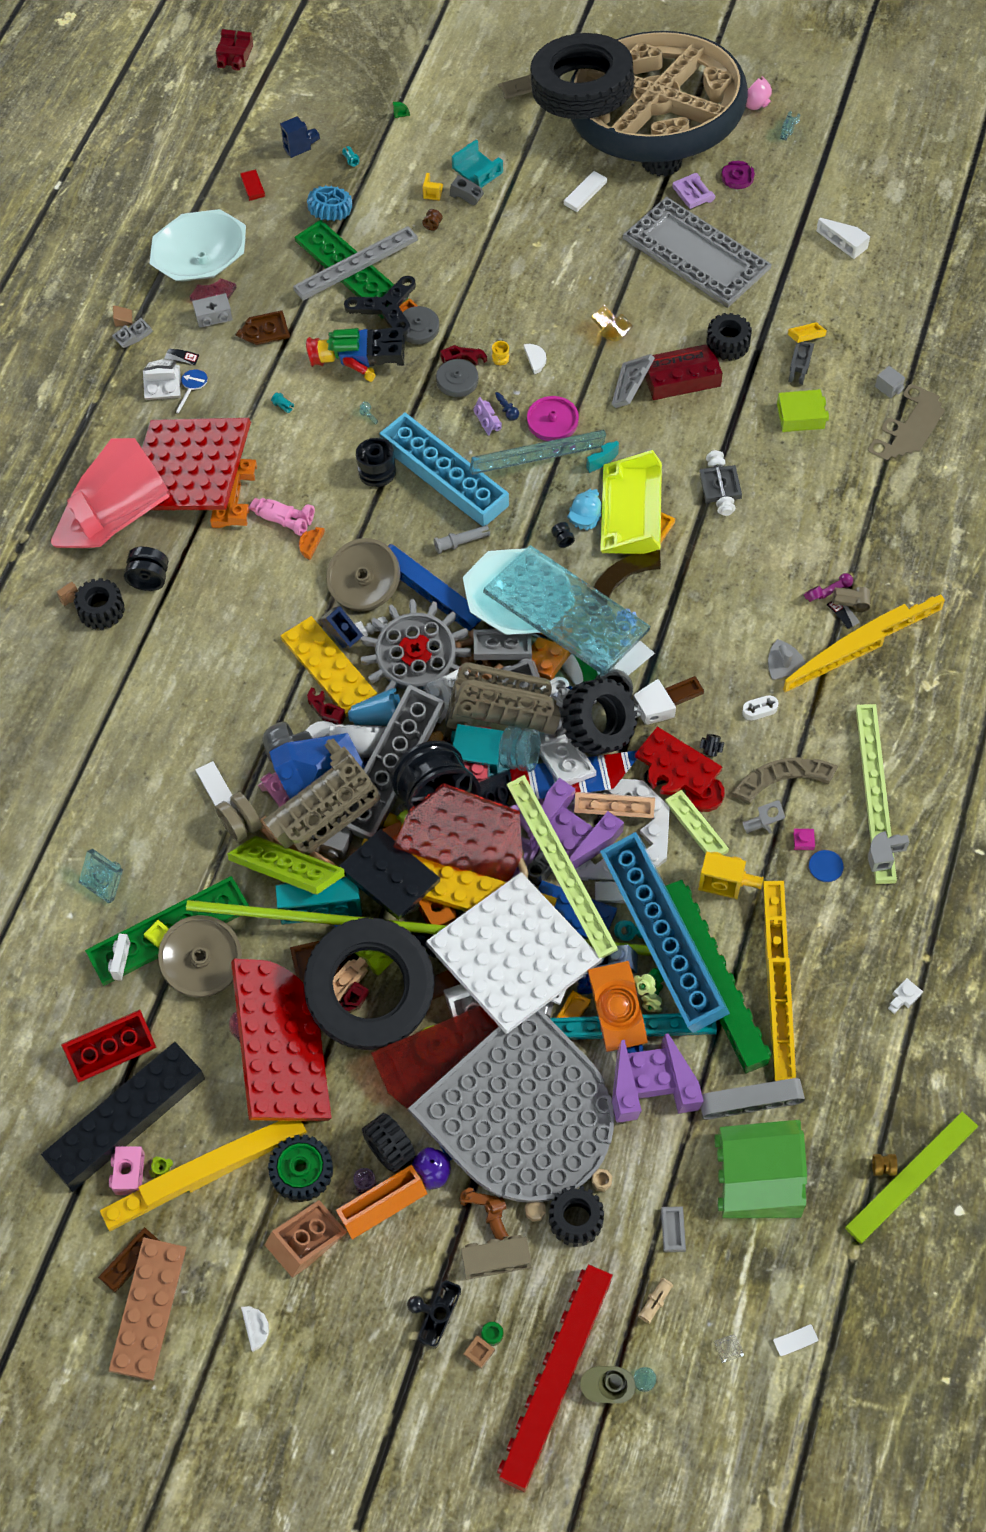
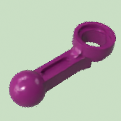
M843 573L839 576L838 581L822 589L819 585L803 595L809 602L817 598H826L833 593L835 587H850L853 584V577L848 573Z

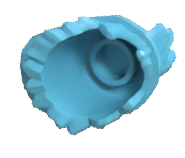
M588 489L578 494L572 502L567 518L570 519V523L575 524V528L591 530L598 525L601 517V501L598 498L599 493L597 489Z

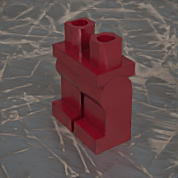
M221 30V39L215 51L218 68L224 69L228 65L233 70H240L241 67H246V62L253 48L252 32L238 31L236 35V30Z

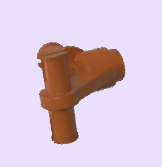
M467 1188L462 1191L459 1198L460 1204L484 1205L488 1213L486 1223L490 1225L495 1239H500L501 1241L507 1238L509 1235L501 1220L503 1217L502 1212L506 1209L503 1197L476 1193L473 1188Z

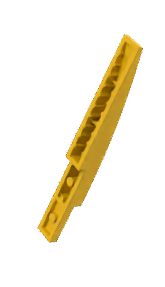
M941 594L936 597L932 596L919 605H913L910 609L906 604H903L856 629L822 651L789 676L784 683V692L792 690L883 646L886 636L941 611L945 602L944 597Z
M763 881L764 936L774 1080L780 1081L796 1078L784 881Z
M302 1121L275 1122L139 1186L138 1191L101 1209L100 1213L108 1230L112 1231L187 1191L191 1193L273 1151L281 1141L285 1142L286 1138H294V1135L302 1136L307 1131Z

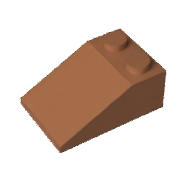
M318 1200L273 1230L265 1246L293 1278L308 1268L345 1236L347 1231L322 1202Z

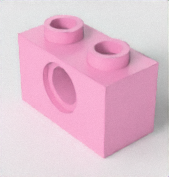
M115 1147V1154L111 1155V1166L114 1167L113 1175L109 1176V1187L112 1188L115 1195H130L138 1191V1187L142 1185L145 1152L142 1147ZM124 1168H131L128 1174H121Z

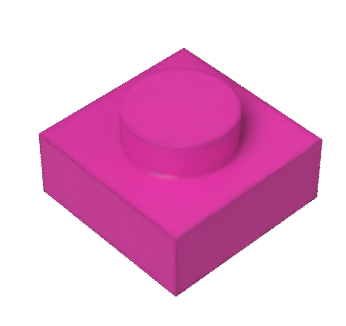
M794 828V850H814V829Z

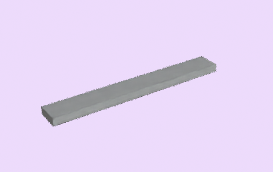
M407 226L294 285L293 289L304 301L418 241V236Z

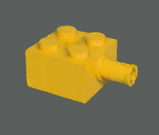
M706 851L698 890L738 900L740 887L745 885L761 890L764 877L747 874L744 871L746 861L739 857H728L719 852Z

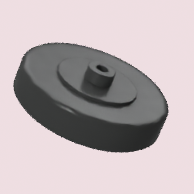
M414 306L403 312L410 323L411 329L409 334L405 336V341L412 344H425L432 341L438 335L440 328L439 318L433 310L423 306Z
M454 359L443 363L436 373V382L438 388L444 394L451 397H463L476 389L479 376L476 367L472 363L462 359Z

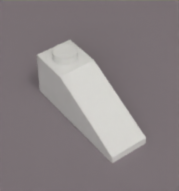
M824 218L818 219L816 231L853 259L868 249L870 236L858 227Z

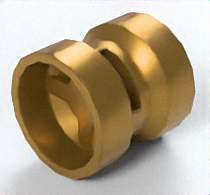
M873 1154L872 1170L874 1176H881L882 1174H888L889 1176L897 1175L896 1154H888L887 1156Z

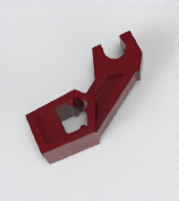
M453 345L440 351V358L443 363L454 359H464L477 366L478 359H482L484 363L488 361L485 352L479 348H465Z
M311 687L307 694L308 703L321 720L332 722L335 725L342 724L346 718L345 709L330 703L324 704V691L315 696V688Z
M354 982L344 996L345 1001L340 1003L341 1006L349 1013L357 1009L360 1010L369 994V990ZM352 995L359 998L356 1003L348 1002L351 1000Z

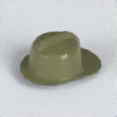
M617 1366L591 1367L585 1371L580 1382L581 1391L584 1396L598 1403H625L634 1395L636 1388L635 1380L631 1373Z

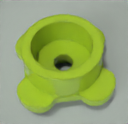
M154 1157L149 1175L154 1178L169 1172L170 1167L173 1166V1161L169 1158Z

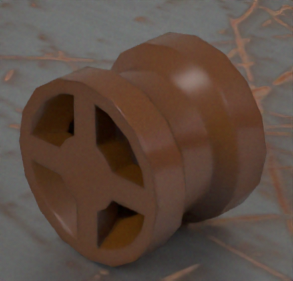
M429 209L422 224L426 229L435 231L443 216L438 210Z

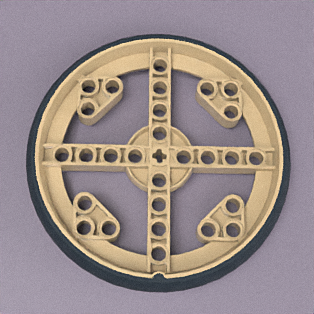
M650 31L631 34L616 40L623 43L630 51L633 58L634 74L661 69L662 58L676 60L662 75L649 76L644 79L634 75V87L629 97L633 99L634 104L612 127L607 125L610 122V113L595 118L571 119L576 131L585 141L608 155L636 162L679 160L714 147L735 129L746 108L748 98L746 77L734 56L724 47L707 38L677 31ZM700 65L706 67L703 70L704 88L710 101L680 90V86ZM594 69L575 70L570 82L582 83L593 81L604 76L605 73ZM670 112L682 116L652 123L651 135L636 134L652 116L664 115ZM688 119L702 124L689 129Z

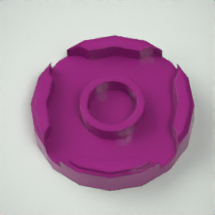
M739 160L729 162L728 165L723 167L721 173L723 183L733 189L749 187L753 183L755 176L754 168L748 166V163Z

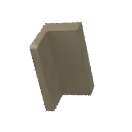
M531 74L499 83L498 87L502 88L504 99L532 92Z

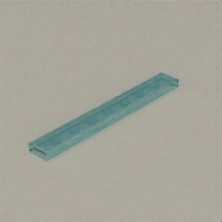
M599 430L475 456L471 458L470 472L473 475L601 448L605 442L606 432Z

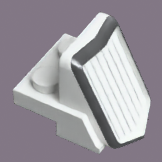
M161 359L149 362L144 367L145 400L181 398L180 365H177L175 361Z

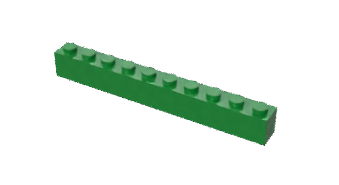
M683 880L666 885L665 887L730 1014L719 1019L745 1074L767 1066L771 1057V1051L761 1040L762 1033L758 1026L755 1027L752 1021L753 1015L750 1009H746L743 1003L744 997L740 990L737 991L734 985L735 979L731 972L728 973L725 967L726 960L722 954L719 955L717 951L718 945L715 938L710 937L708 924L705 919L702 920L700 908L697 902L694 903L691 898L692 892L688 885L685 886Z

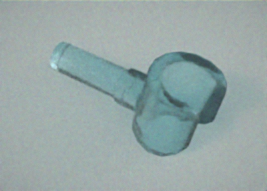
M364 401L360 405V414L366 415L374 424H377L378 420L370 412L371 405Z

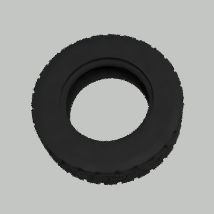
M576 33L562 36L550 41L539 49L531 61L530 72L533 97L542 109L558 117L588 119L603 116L622 106L633 91L634 72L632 55L623 43L607 35ZM578 69H594L605 73L604 76L596 80L582 83L568 82L559 78L567 72Z
M358 918V920L353 919L344 922V924L338 925L328 932L311 952L304 976L306 1004L318 1027L328 1037L341 1045L361 1050L387 1048L408 1037L425 1018L434 993V974L431 960L421 942L410 931L394 922L380 918ZM364 950L378 951L389 956L399 966L404 979V992L399 1004L388 1014L378 1018H361L346 1011L338 1002L333 988L334 975L342 961L353 953Z

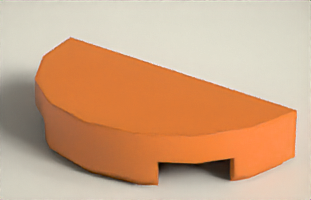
M315 527V529L308 532L305 531L301 535L299 548L305 558L311 560L325 533L324 528Z

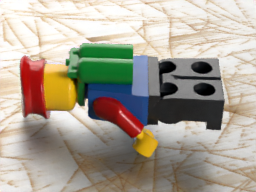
M403 327L377 329L374 331L373 329L359 330V328L338 329L329 332L328 339L320 340L319 338L312 339L308 337L306 340V350L311 367L314 365L324 366L327 362H334L336 358L340 359L342 365L365 374L364 378L372 382L376 375L374 369L369 366L383 365L385 363H397V366H404L405 335Z

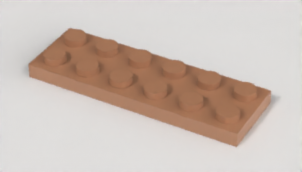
M143 1237L109 1372L150 1381L154 1380L187 1247Z

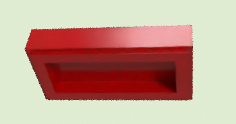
M256 169L240 173L249 201L265 197V192Z

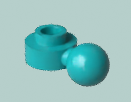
M621 920L615 925L614 933L619 940L629 941L635 935L643 939L638 927L633 922ZM623 927L626 928V932L624 934L621 932V929Z

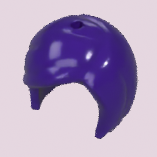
M433 1147L424 1148L414 1157L412 1162L415 1171L422 1176L426 1190L442 1187L447 1182L451 1173V1164L446 1154Z

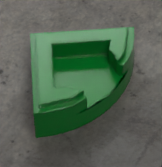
M393 102L394 118L410 116L409 108L404 103Z

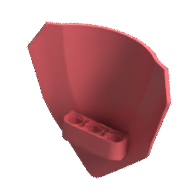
M111 438L82 475L71 497L67 499L68 504L51 539V544L54 547H101L115 533L170 497L166 484L135 438Z

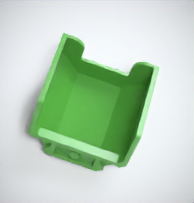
M788 1120L720 1127L718 1134H715L714 1142L715 1147H719L717 1149V1160L722 1162V1170L718 1171L719 1183H723L722 1198H718V1211H722V1218H801L806 1207L805 1184H807L804 1132L801 1130V1121Z

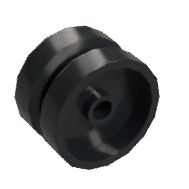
M141 546L131 549L127 556L124 580L130 586L143 591L161 589L165 584L169 563L168 557L158 549Z

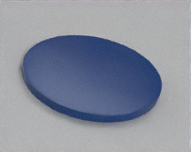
M821 850L810 858L809 870L819 881L832 882L837 880L843 873V861L833 851Z

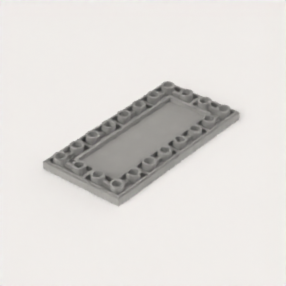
M667 196L623 234L624 240L727 308L769 271L772 265Z

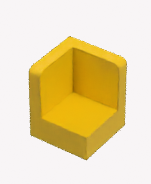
M426 173L423 183V199L440 201L443 184L430 182V173Z

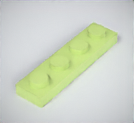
M682 790L665 799V803L670 807L672 813L705 854L706 851L719 852L722 855L728 853L729 848Z

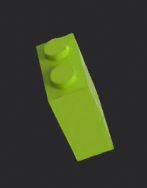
M821 389L778 393L777 409L782 432L825 429L826 421H829L828 410L825 411L826 398L822 396Z

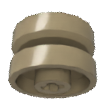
M239 791L230 796V804L222 801L215 806L220 821L237 843L247 838V830L255 833L262 828V823L254 808Z

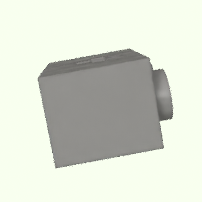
M226 293L192 301L199 328L233 320Z

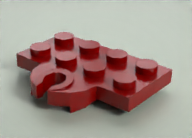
M658 726L635 753V758L650 767L648 782L653 789L656 788L658 780H665L667 782L660 789V794L672 796L685 788L701 798L723 768Z

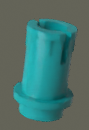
M346 146L348 152L344 147L342 154L346 157L348 165L352 167L359 164V156L353 152L350 146Z
M276 392L271 398L273 405L279 406L286 413H290L293 410L291 407L294 408V403L283 397L282 393Z

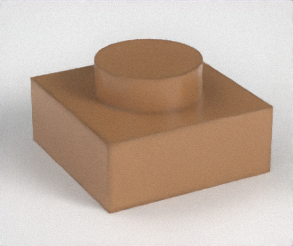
M71 581L58 590L57 594L60 602L64 606L74 602V595L78 592V589Z
M476 1336L463 1354L482 1369L495 1352V1348L479 1336Z

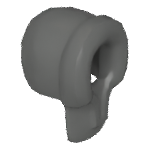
M279 722L270 726L262 737L266 755L271 762L269 751L287 742L312 739L308 731L294 735L287 722Z

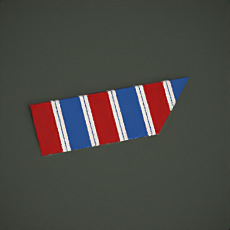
M637 751L587 757L596 770V776L572 784L571 786L575 788V793L614 789L637 760L635 758ZM545 763L509 768L512 781L525 775L537 799H544L549 789L556 782Z

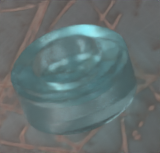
M642 1367L635 1372L636 1388L642 1392H648L654 1388L656 1374L652 1369Z

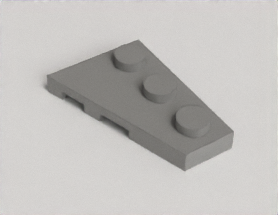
M651 354L622 364L612 405L615 408L631 403L655 359Z

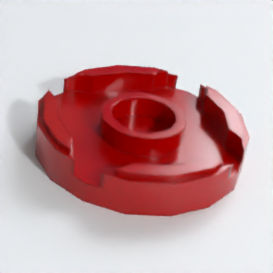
M715 779L701 798L686 789L685 795L698 811L710 812L716 810L722 804L725 789L722 782Z

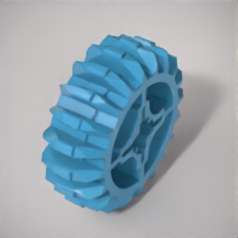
M325 185L324 187L318 186V188H313V191H310L307 198V207L311 215H315V218H321V220L326 219L327 221L345 219L350 215L353 204L349 192L339 189L338 186L332 187V185L330 187Z

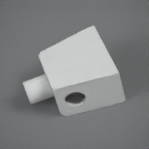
M659 679L634 694V709L637 710L635 718L640 716L644 724L648 725L675 717L676 707Z

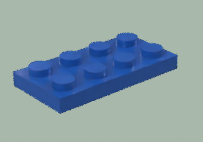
M542 880L538 888L540 893L556 897L555 909L584 939H588L562 888ZM591 899L609 931L617 913V908Z

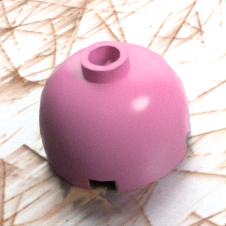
M761 76V79H757L748 89L746 103L748 109L758 110L761 107L766 108L771 102L769 98L772 95V88L763 76Z

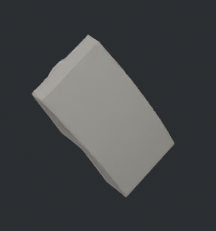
M140 318L129 328L124 325L112 336L122 348H125L144 339L153 330Z

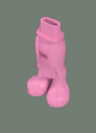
M254 498L249 506V510L255 512L257 516L279 523L283 527H288L299 536L307 531V525H311L315 513L314 506L306 504L302 510H297L293 506H287L278 501L265 498Z

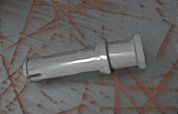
M485 525L456 535L449 533L448 536L440 539L436 537L434 538L435 549L438 554H441L444 550L456 549L460 544L489 537L490 531L482 533V531L489 528Z

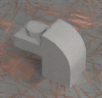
M886 831L876 835L868 851V862L871 871L891 869L894 863L892 853L907 850L909 845L908 835H893L887 838Z

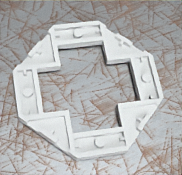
M621 779L614 789L588 792L655 797L654 818H651L652 821L640 830V834L651 845L647 848V851L656 869L667 861L670 807L643 780ZM575 799L567 807L572 813H574ZM604 858L596 865L589 860L575 869L580 879L584 881L593 879L600 880V882H615Z

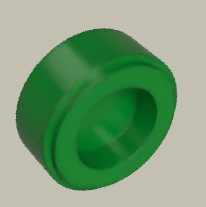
M488 1322L482 1327L481 1337L489 1345L496 1346L503 1340L504 1332L499 1323Z

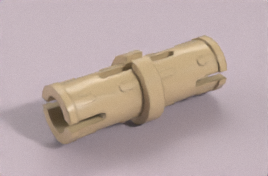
M661 1278L654 1292L648 1295V1301L638 1315L641 1320L650 1324L658 1309L663 1307V1301L671 1288H673V1284L670 1281Z

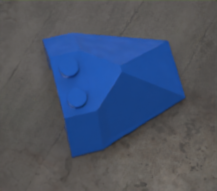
M348 733L287 742L269 751L273 767L289 799L293 798L332 768L330 765L332 762L330 756L332 755L324 746L328 739L334 738L341 748L345 747L364 770L365 765Z

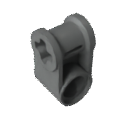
M542 851L527 866L528 880L534 886H539L542 880L545 881L553 873ZM538 872L539 875H533L532 873Z

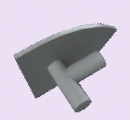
M779 639L773 644L768 656V668L772 680L789 677L806 664L802 655L794 647Z

